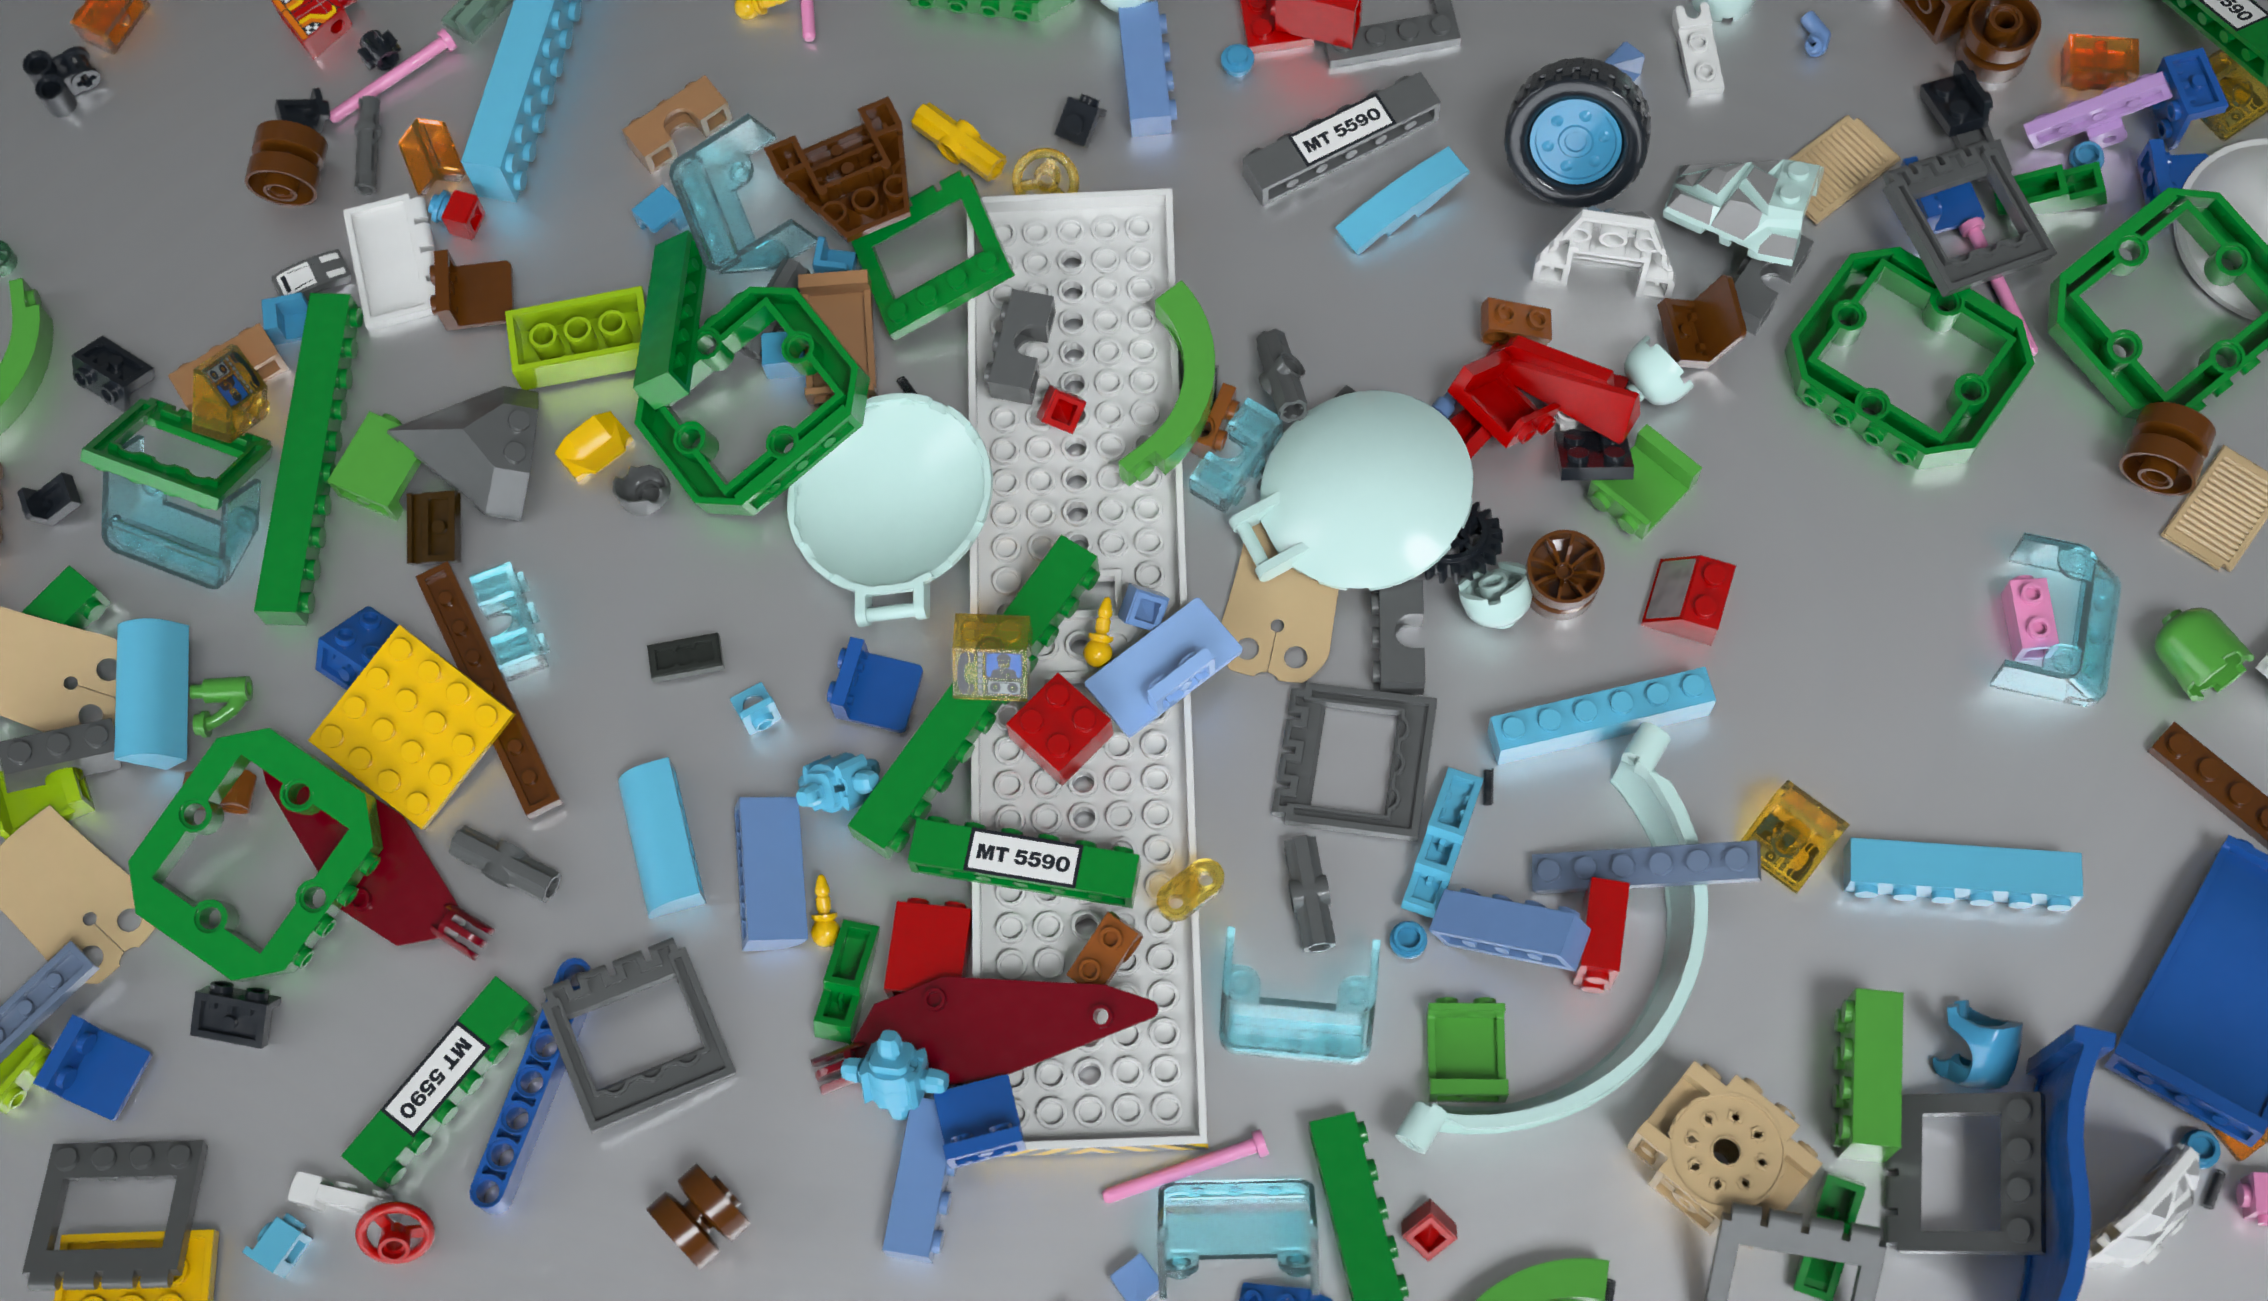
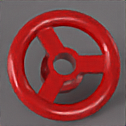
M386 1202L372 1207L361 1216L356 1225L355 1238L361 1251L371 1259L385 1264H404L418 1259L430 1249L435 1238V1227L431 1217L418 1206L406 1202ZM387 1214H405L416 1219L420 1225L405 1226L402 1223L394 1222ZM373 1221L381 1228L378 1248L369 1241L367 1236L368 1227ZM411 1238H422L417 1246L410 1249Z

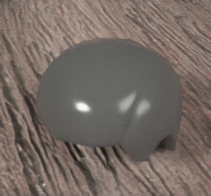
M651 465L638 468L631 466L624 478L615 477L612 492L626 511L636 516H648L658 511L669 499L671 485L669 479L660 468Z

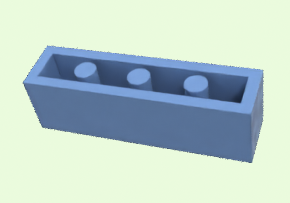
M1158 1L1145 2L1136 7H1118L1131 136L1171 134V120H1177L1176 100H1169L1168 91H1174L1172 70L1166 71L1165 63L1171 62L1169 42L1162 43V34H1167L1166 14H1159Z
M1461 888L1460 892L1444 889L1429 928L1446 946L1575 972L1591 929L1579 918L1580 914L1571 908L1559 906L1557 910L1550 909L1532 900H1525L1524 904L1517 903L1499 894H1493L1492 898L1481 896L1476 891L1467 888Z
M922 1098L918 1108L909 1110L882 1249L888 1257L933 1264L934 1254H941L944 1231L939 1230L942 1215H948L952 1197V1193L946 1191L949 1176L955 1177L957 1168L950 1169L945 1159L942 1146L944 1145V1140L934 1099Z

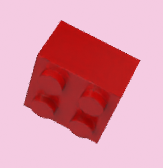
M1059 673L1051 678L1006 723L1009 739L1061 786L1114 735L1112 720Z

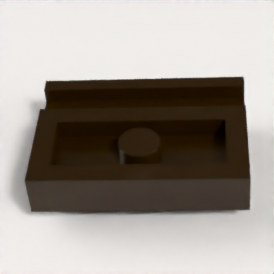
M457 491L423 492L422 494L407 493V564H442L446 561L449 563H461V493Z

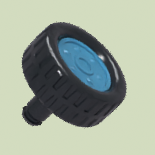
M1584 57L1562 59L1548 64L1527 79L1526 83L1518 90L1507 117L1504 148L1507 152L1508 164L1512 168L1514 176L1521 182L1524 188L1545 202L1569 208L1591 207L1606 203L1617 195L1622 194L1635 181L1645 163L1651 136L1649 107L1639 86L1632 81L1630 76L1612 64Z

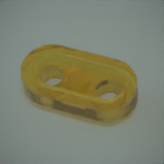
M1202 858L1193 862L1164 884L1158 891L1156 899L1157 908L1162 917L1172 922L1183 921L1216 897L1222 891L1225 882L1224 871L1221 865L1215 860ZM1202 876H1209L1213 881L1210 885L1203 886L1199 883V879ZM1174 898H1178L1183 902V905L1178 909L1169 906V902Z

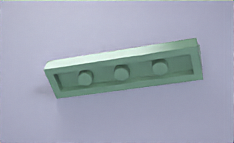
M459 0L441 21L445 27L471 44H474L514 0Z

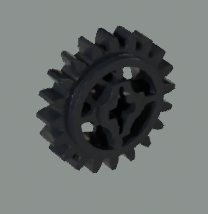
M1477 501L1472 504L1464 529L1461 528L1451 543V549L1436 564L1425 571L1426 580L1431 579L1434 575H1438L1440 584H1443L1447 577L1453 578L1455 584L1459 583L1461 576H1466L1468 580L1473 581L1474 571L1485 575L1487 573L1486 564L1496 565V555L1502 554L1501 543H1503V534L1499 519L1492 518L1490 508L1481 511L1480 502ZM1479 536V541L1472 546L1473 538Z

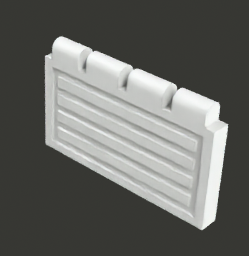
M409 193L344 209L343 214L363 318L368 331L433 315L430 297L435 295V285L431 282L429 268L430 265H434L433 250L435 246L430 224L427 223L429 217L425 199L423 197L411 198Z

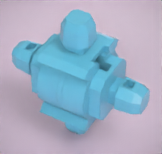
M845 752L834 757L828 755L803 766V775L798 779L799 790L796 793L798 804L801 807H812L815 812L822 809L829 813H834L844 808L849 811L864 804L880 782L879 773L881 770L879 762L876 759H866L863 754L855 756Z
M892 1030L882 1032L879 1040L871 1044L865 1059L847 1058L844 1059L841 1065L842 1078L847 1081L861 1083L865 1104L873 1100L879 1108L887 1109L895 1120H906L909 1110H915L919 1107L925 1091L926 1093L941 1094L946 1092L949 1086L948 1073L929 1068L925 1047L918 1051L915 1050L911 1043L902 1042L899 1034Z

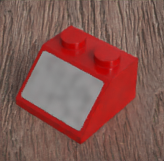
M1702 555L1660 559L1641 626L1712 646L1720 625L1736 565Z

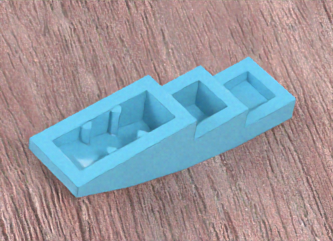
M1448 146L1393 181L1361 205L1335 228L1350 247L1360 255L1384 233L1389 237L1414 214L1419 218L1471 172Z
M1448 767L1402 901V909L1432 919L1434 918L1444 889H1448L1484 778Z

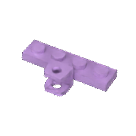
M2162 71L2156 74L2149 73L2140 76L2135 82L2125 86L2108 88L2099 96L2088 100L2072 102L2067 108L2052 114L2044 113L2038 115L2033 121L2024 124L2027 137L2035 149L2083 131H2087L2090 141L2097 143L2103 149L2122 142L2127 138L2122 116L2173 98Z

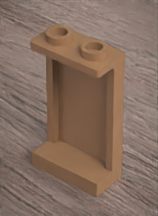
M868 270L798 275V287L801 294L809 301L870 377L867 399L878 396L872 285ZM819 373L806 376L804 392L809 405L814 404V407L819 408L835 395Z

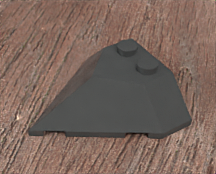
M502 386L387 431L397 442L400 440L412 450L418 460L455 491L462 492L475 503V507L484 515L521 521L531 470L539 411L538 392Z

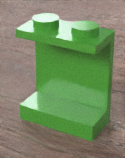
M1648 424L1638 432L1635 444L1630 449L1634 464V478L1632 480H1591L1587 494L1591 503L1601 512L1607 511L1617 520L1619 526L1625 532L1635 534L1641 540L1697 483L1702 470L1700 465Z

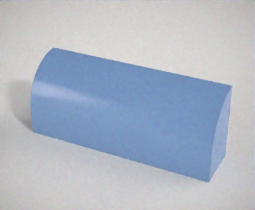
M739 797L734 808L742 951L779 950L800 945L808 940L800 814L797 798Z

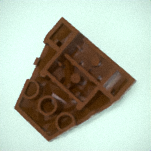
M889 96L858 108L861 125L807 148H801L795 135L764 148L777 178L847 243L911 216L903 126Z

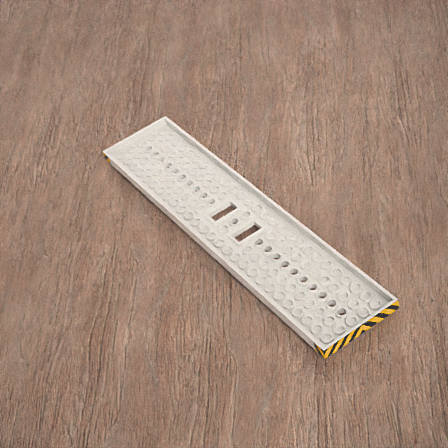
M1173 188L983 196L981 198L1015 276L968 301L969 422L979 433L986 446L993 473V494L990 509L980 534L970 547V652L975 653L1062 534L1073 542L1076 540L1086 542L1088 544L1087 550L1098 556L1100 577L1097 582L1115 581V609H1112L1110 629L1107 633L1108 636L1114 637L1113 641L1109 643L1112 648L1111 662L1151 632L1150 630L1126 624L1118 618L1129 583L1161 592L1170 598L1161 624L1188 604L1182 460L1166 475L1155 466L1154 471L1148 478L1143 481L1137 480L1130 486L1120 478L1118 463L1162 426L1172 412L1180 394L1178 348L1167 329L1155 316V300L1176 285ZM967 214V254L969 259L984 250ZM1068 258H1077L1081 261L1080 266L1075 269H1068L1063 266V263ZM1070 288H1077L1082 292L1081 296L1074 300L1065 298L1063 294ZM1012 289L1054 296L1056 314L1048 343L1030 341L1023 344L1018 350L1022 355L1038 358L1040 376L1032 405L991 398L989 385L984 383L987 363H993L995 352L992 351L994 335L996 331H1002L1004 323L1001 322L1002 305L1004 301H1010ZM1073 318L1079 319L1083 323L1077 330H1068L1064 327L1066 321ZM1073 349L1080 350L1084 354L1080 360L1075 362L1065 358V354ZM1076 380L1085 385L1080 392L1072 393L1082 397L1087 402L1082 412L1085 416L1084 421L1077 424L1073 434L1041 422L1036 415L1049 385L1051 384L1067 391L1065 389L1066 385ZM1072 444L1083 445L1086 450L1080 456H1071L1066 452ZM1079 475L1084 477L1087 482L1083 487L1074 489L1067 484L1071 477ZM1074 508H1083L1088 514L1081 521H1073L1068 517V513ZM1098 610L1076 611L1070 619L1064 618L1058 627L1059 633L1053 644L1048 648L1046 646L1043 647L1037 656L1038 662L1030 675H1023V679H1020L1023 680V697H1020L1022 696V681H1019L1021 682V695H1014L1007 705L1002 704L995 713L996 720L992 728L986 734L981 733L974 742L975 748L971 755L972 822L986 826L987 830L1001 832L1002 828H1012L1021 831L1023 836L1038 838L1039 834H1048L1058 837L1060 842L1075 844L1077 840H1085L1095 843L1097 848L1112 850L1114 846L1132 849L1134 854L1140 855L1141 861L1133 909L972 882L973 978L1076 983L1066 974L1092 936L1079 934L1076 926L1079 921L1085 918L1094 920L1099 926L1107 912L1112 911L1140 931L1143 938L1133 955L1125 963H1122L1108 986L1155 1001L1159 1007V1012L1153 1019L1101 1038L1095 1046H1081L1009 1074L1026 1150L1005 1156L1208 1149L1191 692L1130 738L1123 733L1106 712H1103L1112 720L1114 735L1063 786L1009 739L1006 723L1057 673L1061 674L1071 684L1085 683L1088 678L1103 668L1090 666L1085 661L1083 654H1076L1070 649L1076 640L1090 641L1088 633L1096 632L1095 624L1098 618ZM1086 776L1094 781V786L1088 792H1078L1073 787L1075 780ZM1083 811L1090 812L1095 817L1093 824L1086 828L1078 827L1074 823L1076 815ZM1102 1010L1098 1013L1097 1020L1100 1024L1105 1023L1108 1019V1013L1106 1010ZM1086 1066H1095L1100 1070L1101 1077L1097 1083L1086 1085L1079 1079L1081 1070Z

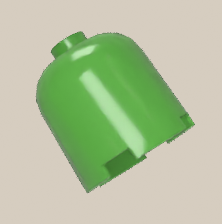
M2203 607L2191 608L2183 612L2177 609L2169 613L2162 620L2164 626L2158 632L2154 642L2158 657L2192 702L2203 700L2204 695L2202 692L2212 687L2216 692L2226 688L2247 670L2242 663L2245 660L2248 662L2253 661L2255 658L2217 614Z

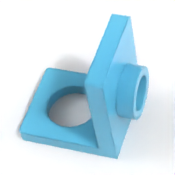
M762 682L730 698L749 735L766 730L776 721L782 719L774 700L769 696ZM757 696L763 699L744 710V703L748 698Z

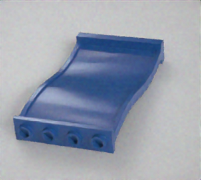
M2228 835L2216 852L2215 858L2199 890L2138 1000L2115 1045V1049L2110 1053L2103 1067L2251 1148L2264 1135L2268 1127V854L2256 849L2253 844L2244 839H2237Z
M2075 1024L2028 1059L2026 1074L2036 1078L2032 1092H2042L2045 1095L2046 1255H2025L2024 1271L2017 1301H2077L2085 1276L2091 1229L2089 1183L2084 1149L2085 1107L2090 1080L2096 1062L2115 1049L2116 1033Z

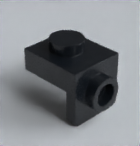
M320 88L312 89L310 99L276 100L274 107L277 120L300 123L322 134L325 120L330 118L329 103L327 100H323Z
M1081 93L1079 99L1068 96L1054 135L1088 148L1100 116L1105 117L1107 110L1098 107L1100 100Z
M63 472L38 491L25 487L17 491L25 518L51 526L57 524L82 504L73 475Z

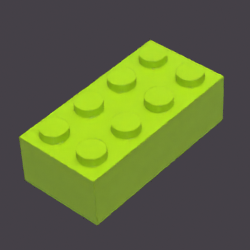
M637 286L505 311L512 372L521 389L530 390L636 370L647 301L643 287Z

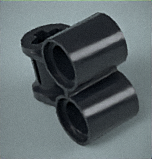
M80 46L71 47L53 58L46 51L36 50L26 55L22 64L23 70L35 84L36 95L55 117L70 115L77 106L75 96L93 89L101 80L99 71L93 68L89 62V52ZM73 57H75L77 63H74V62H73V60H72ZM86 74L88 80H85L83 75Z

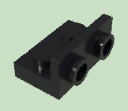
M1963 60L1955 61L1953 76L1921 84V98L1948 137L1988 127L1989 114L1993 109L1992 97L1988 91H1984L1977 80L1975 72L1969 70Z
M103 335L72 354L73 378L80 387L86 388L101 397L107 404L113 405L123 412L130 408L129 395L155 378L154 367Z
M212 981L210 985L195 991L190 1035L262 1049L268 1046L272 1009L280 1006L281 997L269 995L270 991L264 988L252 987L242 990L234 988V984L231 982Z

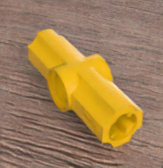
M930 102L927 104L923 103L916 110L911 121L912 128L935 143L940 153L947 160L956 165L964 164L988 182L996 180L1001 175L1007 163L1006 156L982 140L978 131L969 122L963 119L954 120Z

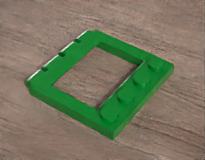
M961 170L939 181L942 188L940 191L932 185L910 197L912 203L910 217L851 241L862 269L868 270L871 278L872 294L888 333L895 341L1015 276L974 180L970 175L964 176ZM962 200L984 251L904 295L895 298L875 247L955 202Z
M141 398L82 448L80 461L94 466L97 470L111 472L128 478L133 483L144 484L161 490L168 496L180 497L196 503L201 508L217 511L271 458L273 446H271L270 440L248 432L241 435L242 431L221 422L214 420L208 423L209 418L182 408L176 411V406L155 398H150L148 401ZM147 424L237 457L238 459L217 479L209 476H195L189 469L176 464H162L154 456L143 452L127 451L122 448V445Z

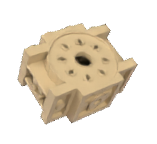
M1694 1061L1650 1117L1636 1131L1627 1148L1656 1171L1648 1185L1711 1236L1720 1225L1722 1212L1730 1213L1733 1202L1761 1206V1219L1766 1220L1769 1208L1785 1211L1823 1163L1817 1159L1818 1154L1811 1146L1800 1140L1795 1142L1791 1138L1800 1127L1794 1121V1114L1782 1104L1776 1103L1774 1105L1762 1095L1763 1090L1754 1081L1746 1077L1741 1079L1738 1075H1735L1726 1086L1721 1082L1722 1077L1715 1069L1707 1064L1701 1066ZM1713 1152L1723 1155L1727 1159L1728 1164L1719 1162Z

